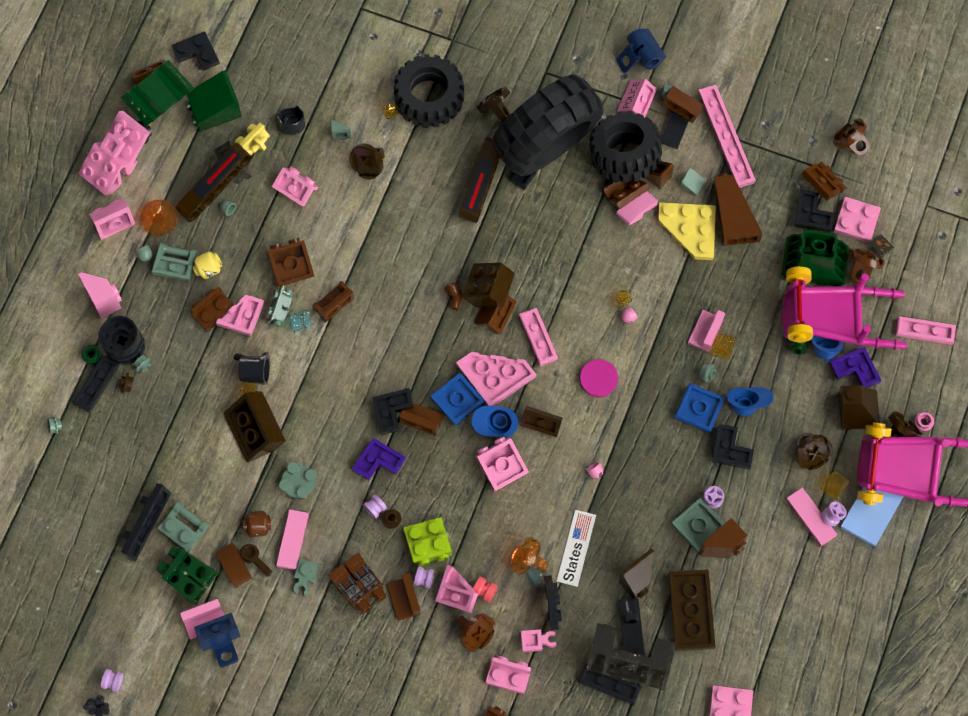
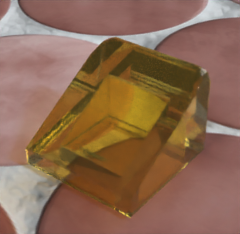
M717 333L711 354L729 360L736 338Z
M833 471L823 484L821 490L837 500L850 481L838 472Z

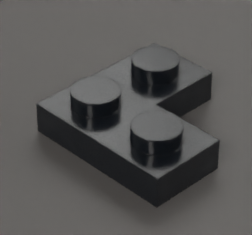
M205 31L171 45L179 63L196 56L203 71L220 64Z
M800 189L794 226L831 233L835 213L816 210L819 193Z
M410 388L372 397L380 434L385 435L400 431L396 413L414 408Z
M719 424L712 463L750 470L754 449L735 446L738 427Z
M552 575L544 576L549 624L552 631L559 630L558 622H561L562 618L561 610H557V605L560 604L557 582L553 583Z

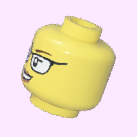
M208 251L195 258L193 270L197 276L200 275L203 279H208L220 273L222 262L216 253L213 254Z

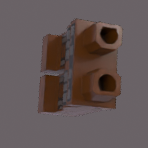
M358 552L344 562L345 567L343 565L339 566L328 577L354 610L358 609L364 615L372 608L367 601L373 596L380 603L386 598L382 583Z

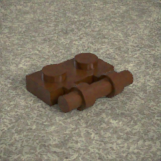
M821 161L805 169L801 175L827 201L838 195L839 192L843 193L847 187L843 184V180L840 177L837 178L831 172L832 169Z

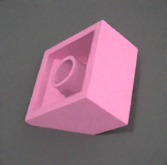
M124 199L115 200L110 205L104 208H97L93 213L89 214L101 240L135 225L130 208Z
M82 272L78 274L101 319L121 309L119 302L122 299L114 284L110 285L108 279Z

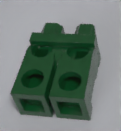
M172 546L168 555L174 561L171 565L162 561L157 567V571L162 575L164 581L189 601L197 604L207 590L204 586L209 587L219 572L202 562L189 551Z

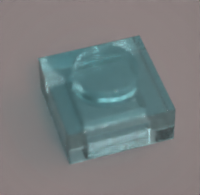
M533 564L527 567L526 574L534 588L538 589L543 586L542 579L544 576L540 569H535Z

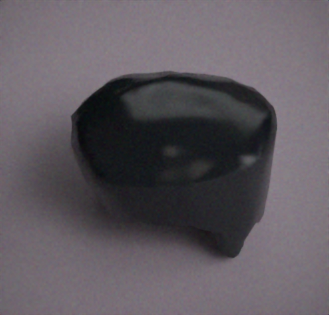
M299 105L294 108L282 109L276 118V128L281 133L295 135L302 132L305 128L304 112Z

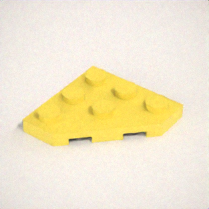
M659 202L658 223L663 228L665 227L671 233V236L694 259H714L716 206Z

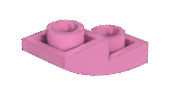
M646 191L619 209L616 215L626 224L631 225L642 219L645 212L656 207L658 200Z

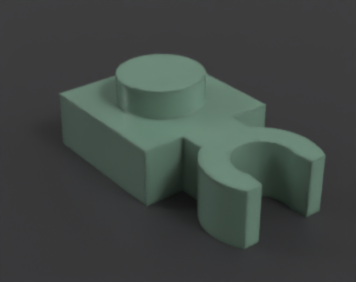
M299 559L294 576L295 580H299L293 588L295 594H297L300 587L305 588L304 596L308 595V583L314 584L319 568L318 563Z

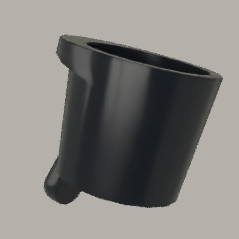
M264 352L262 356L234 354V359L239 361L238 375L241 382L267 385L270 374L269 352Z

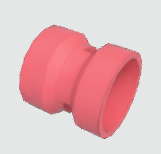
M480 576L473 589L477 592L478 596L483 597L484 601L490 603L498 589V585L487 583V580Z

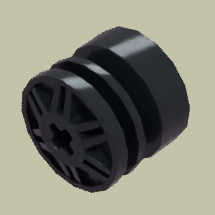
M125 316L111 317L100 327L98 333L99 342L110 359L121 365L134 363L143 355L145 339L134 321Z

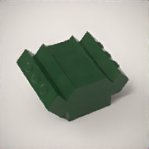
M167 60L131 87L130 90L121 96V99L147 126L166 112L172 105L189 94L194 87Z
M806 229L801 234L794 233L786 237L781 275L786 279L788 269L798 266L806 267L811 270L812 279L810 282L818 283L822 286L829 283L834 287L842 286L845 284L849 246L843 240H838L837 234Z

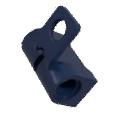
M649 28L637 29L627 36L630 45L616 58V61L622 71L626 73L637 62H641L645 69H656L665 60L666 56ZM624 56L629 57L630 62L627 66L623 63Z
M232 612L194 627L202 650L206 651L213 648L221 668L238 662L239 659L232 640L241 637ZM231 652L232 658L224 661L221 659L222 654Z

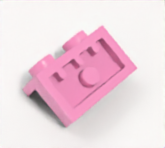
M283 167L272 187L299 205L305 206L313 190H317L318 186L314 184L315 181L307 176L304 178L299 175L300 171L294 167Z
M503 656L492 657L486 684L525 694L531 673V668L528 667V664L516 661V663L509 662V659Z

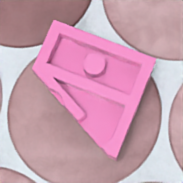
M245 295L239 300L237 305L232 306L228 310L229 312L223 318H219L216 321V325L251 336L263 308L264 300Z
M447 565L435 601L472 613L478 596L477 592L454 567Z

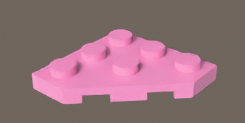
M471 352L456 362V366L485 400L487 406H495L536 378V373L526 360L523 359L514 360L503 356H487Z

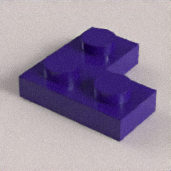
M865 347L829 362L837 380L855 373L862 386L869 388L881 382V378Z
M373 438L352 468V471L367 481L371 479L379 466L396 475L405 462L406 457Z

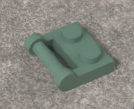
M160 243L152 269L153 275L190 282L198 250L191 249L190 251ZM165 253L187 257L189 259L188 261L166 257L164 255Z
M179 501L157 529L179 547L190 552L209 529L210 524L200 520L184 508V504ZM181 514L197 526L198 530L194 532L176 517Z

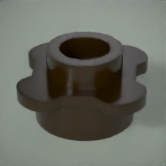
M129 373L125 377H121L119 388H122L121 393L131 391L134 377L129 376Z

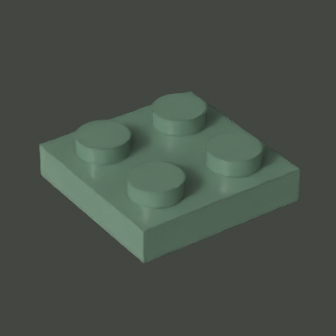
M701 498L671 523L697 553L700 552L702 543L725 524Z

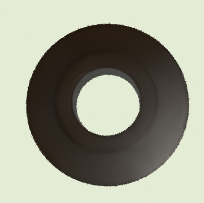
M389 509L382 515V523L389 529H394L401 523V514L395 509ZM394 516L395 520L389 521L388 517Z

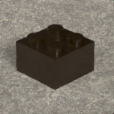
M501 262L473 263L462 298L476 308L504 307L515 273Z

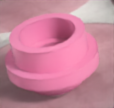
M921 412L915 417L914 423L920 431H929L934 425V418L927 412ZM921 420H926L927 425H923Z

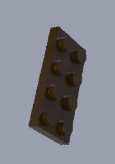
M709 570L669 572L675 651L715 649Z

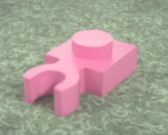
M122 123L115 125L114 133L109 132L100 146L112 158L118 157L126 144L123 138L130 134L129 129H125L123 133L121 132Z
M541 630L521 631L522 652L542 651V645H546L549 648L556 647V642L551 643L548 641L549 637L555 636V632L549 631L545 635H541Z

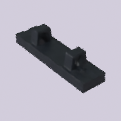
M157 483L150 497H142L140 503L144 505V508L131 532L125 530L122 535L126 539V543L121 553L129 560L136 562L171 495V492L162 484Z
M639 599L619 600L626 679L647 678ZM630 620H635V621H636V623H627V622L630 621Z

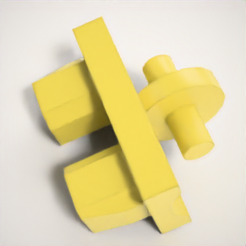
M251 124L247 128L248 135L245 138L239 136L235 140V143H239L252 155L258 149L261 151L266 150L264 143L270 135L265 130L263 124Z

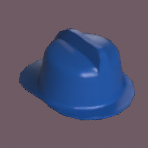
M813 336L811 339L813 353L823 358L825 362L835 357L843 349L842 341Z
M763 387L734 388L727 393V399L732 405V412L742 416H750L758 408L770 405L773 402L774 395L769 389Z
M482 406L473 413L471 419L474 430L484 436L509 437L514 434L518 427L516 414L506 407Z

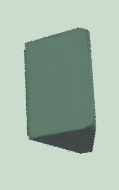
M331 120L332 137L334 140L351 138L350 127Z
M689 168L681 182L680 188L697 196L706 180Z

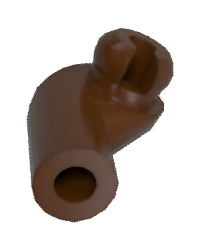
M448 283L445 286V291L452 296L450 309L458 311L463 294L456 283Z

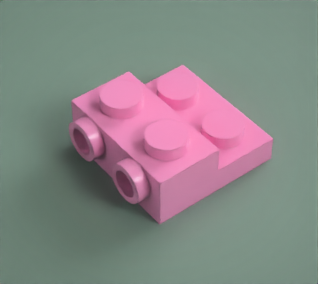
M504 436L495 440L494 446L490 448L485 446L477 450L478 455L474 456L494 491L529 473L512 439H505Z

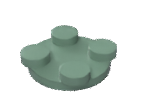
M291 462L282 475L279 487L292 498L305 499L314 490L317 474L314 470L304 465Z

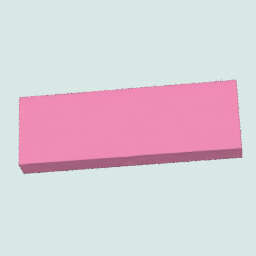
M537 308L520 313L519 318L539 366L558 360Z
M899 316L896 336L953 345L956 325Z
M803 487L786 498L789 505L820 547L837 536L834 529L824 522L820 510Z
M289 510L277 567L296 571L309 513Z

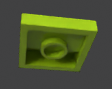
M441 517L404 527L414 566L424 567L429 565L431 561L438 560V562H441L452 556Z

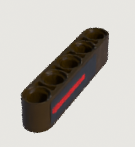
M486 137L459 212L460 219L477 223L480 218L500 157L495 152L492 138Z
M239 143L233 144L178 202L176 210L188 222L196 220L247 166L252 156Z

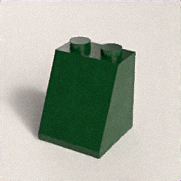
M226 70L196 86L187 94L188 100H185L188 111L192 110V122L194 127H199L200 132L242 117L238 99Z

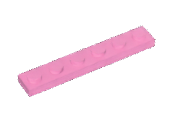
M713 85L700 89L698 94L731 174L734 175L740 188L754 184L756 181L717 86Z

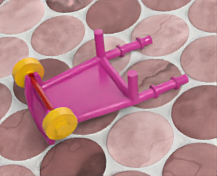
M798 266L787 270L786 280L791 285L787 288L783 297L782 324L785 338L793 342L803 343L811 340L813 336L856 345L874 346L876 349L878 347L893 348V350L907 348V342L898 341V339L893 341L882 340L879 337L875 339L866 338L871 331V327L869 325L862 327L861 294L872 295L873 297L885 296L894 299L904 298V291L896 290L895 288H892V290L877 288V286L873 288L864 287L869 279L867 274H862L856 286L806 287V284L812 279L810 269Z
M873 422V426L866 425L865 434L873 435V437L863 436L859 453L857 484L865 487L866 491H858L857 499L863 500V504L875 505L876 502H883L884 494L876 492V490L930 502L936 506L946 504L949 507L955 505L968 508V499L954 498L952 495L949 497L937 496L943 447L968 448V440L960 439V437L956 439L946 437H891L892 429L886 428L883 423Z

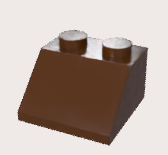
M731 518L702 543L699 554L702 557L716 558L738 556L745 549L744 546L747 544L745 541L748 535Z

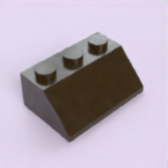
M262 391L245 393L224 412L246 462H251L275 451L286 441Z

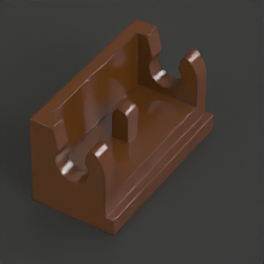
M340 281L338 286L318 303L312 304V309L326 323L354 299L353 291L344 282Z

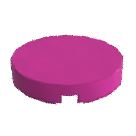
M601 359L592 360L581 370V387L590 396L597 398L606 397L617 387V370L608 361Z

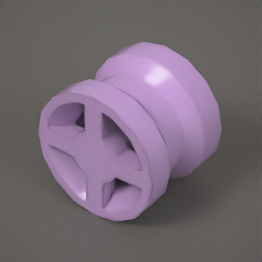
M711 486L705 491L703 501L711 509L719 508L723 502L724 493L721 488Z
M375 494L371 496L369 502L363 504L365 510L374 519L379 517L381 511L387 509L384 502Z
M836 501L830 503L828 508H825L821 513L824 522L830 526H836L847 514L845 507Z
M419 566L414 585H423L425 588L430 589L435 570H425L422 566Z
M106 669L102 677L101 688H110L113 692L117 693L122 684L123 673H113L112 670Z

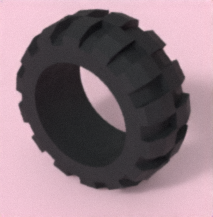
M575 74L564 76L538 91L505 119L493 136L495 152L512 172L520 176L532 174L567 152L596 125L603 115L602 101L585 79Z

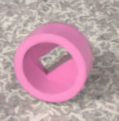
M629 306L621 314L622 320L626 323H632L638 318L637 314Z
M596 462L586 469L588 474L594 479L602 476L604 471L600 462Z

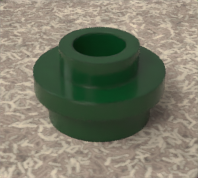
M791 341L789 343V350L796 355L805 354L808 350L807 342L798 343Z
M94 345L87 346L82 351V359L87 364H95L101 358L100 349ZM90 353L95 354L93 358L88 357Z

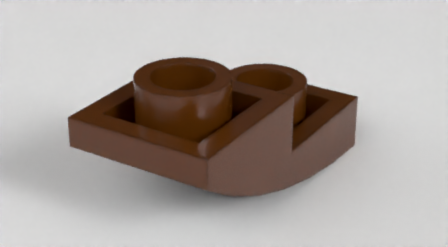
M233 543L216 552L219 561L235 588L252 579L246 564Z

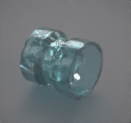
M308 310L302 311L301 314H290L294 332H298L303 328H313Z

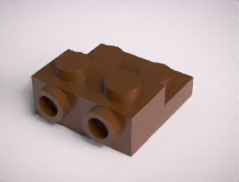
M299 238L292 239L285 246H282L281 243L270 246L271 250L267 251L278 287L315 276L304 240L300 241Z

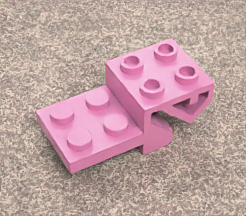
M124 111L118 112L107 134L109 132L114 133V127L118 123L123 124L121 128L122 133L125 129L130 130V134L123 138L126 144L118 157L112 158L100 148L102 142L94 143L78 173L104 195L112 194L122 184L120 172L128 176L132 173L138 162L135 159L150 134L148 130Z

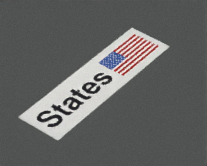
M575 510L557 582L578 587L596 518L595 514Z

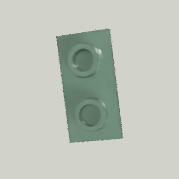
M284 285L278 290L275 289L271 300H273V304L266 312V324L271 321L277 327H281V324H284L288 311L281 308L288 309L293 298L292 291L287 289L283 291Z

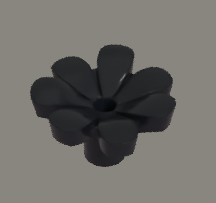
M98 695L96 700L89 698L83 706L90 715L96 713V716H103V714L109 715L110 713L109 704L104 702L105 698L102 695Z

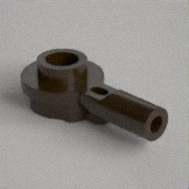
M246 544L241 548L240 556L245 563H254L267 577L273 573L259 558V550L255 545Z

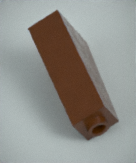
M720 174L714 177L713 187L723 246L760 242L762 231L734 175Z

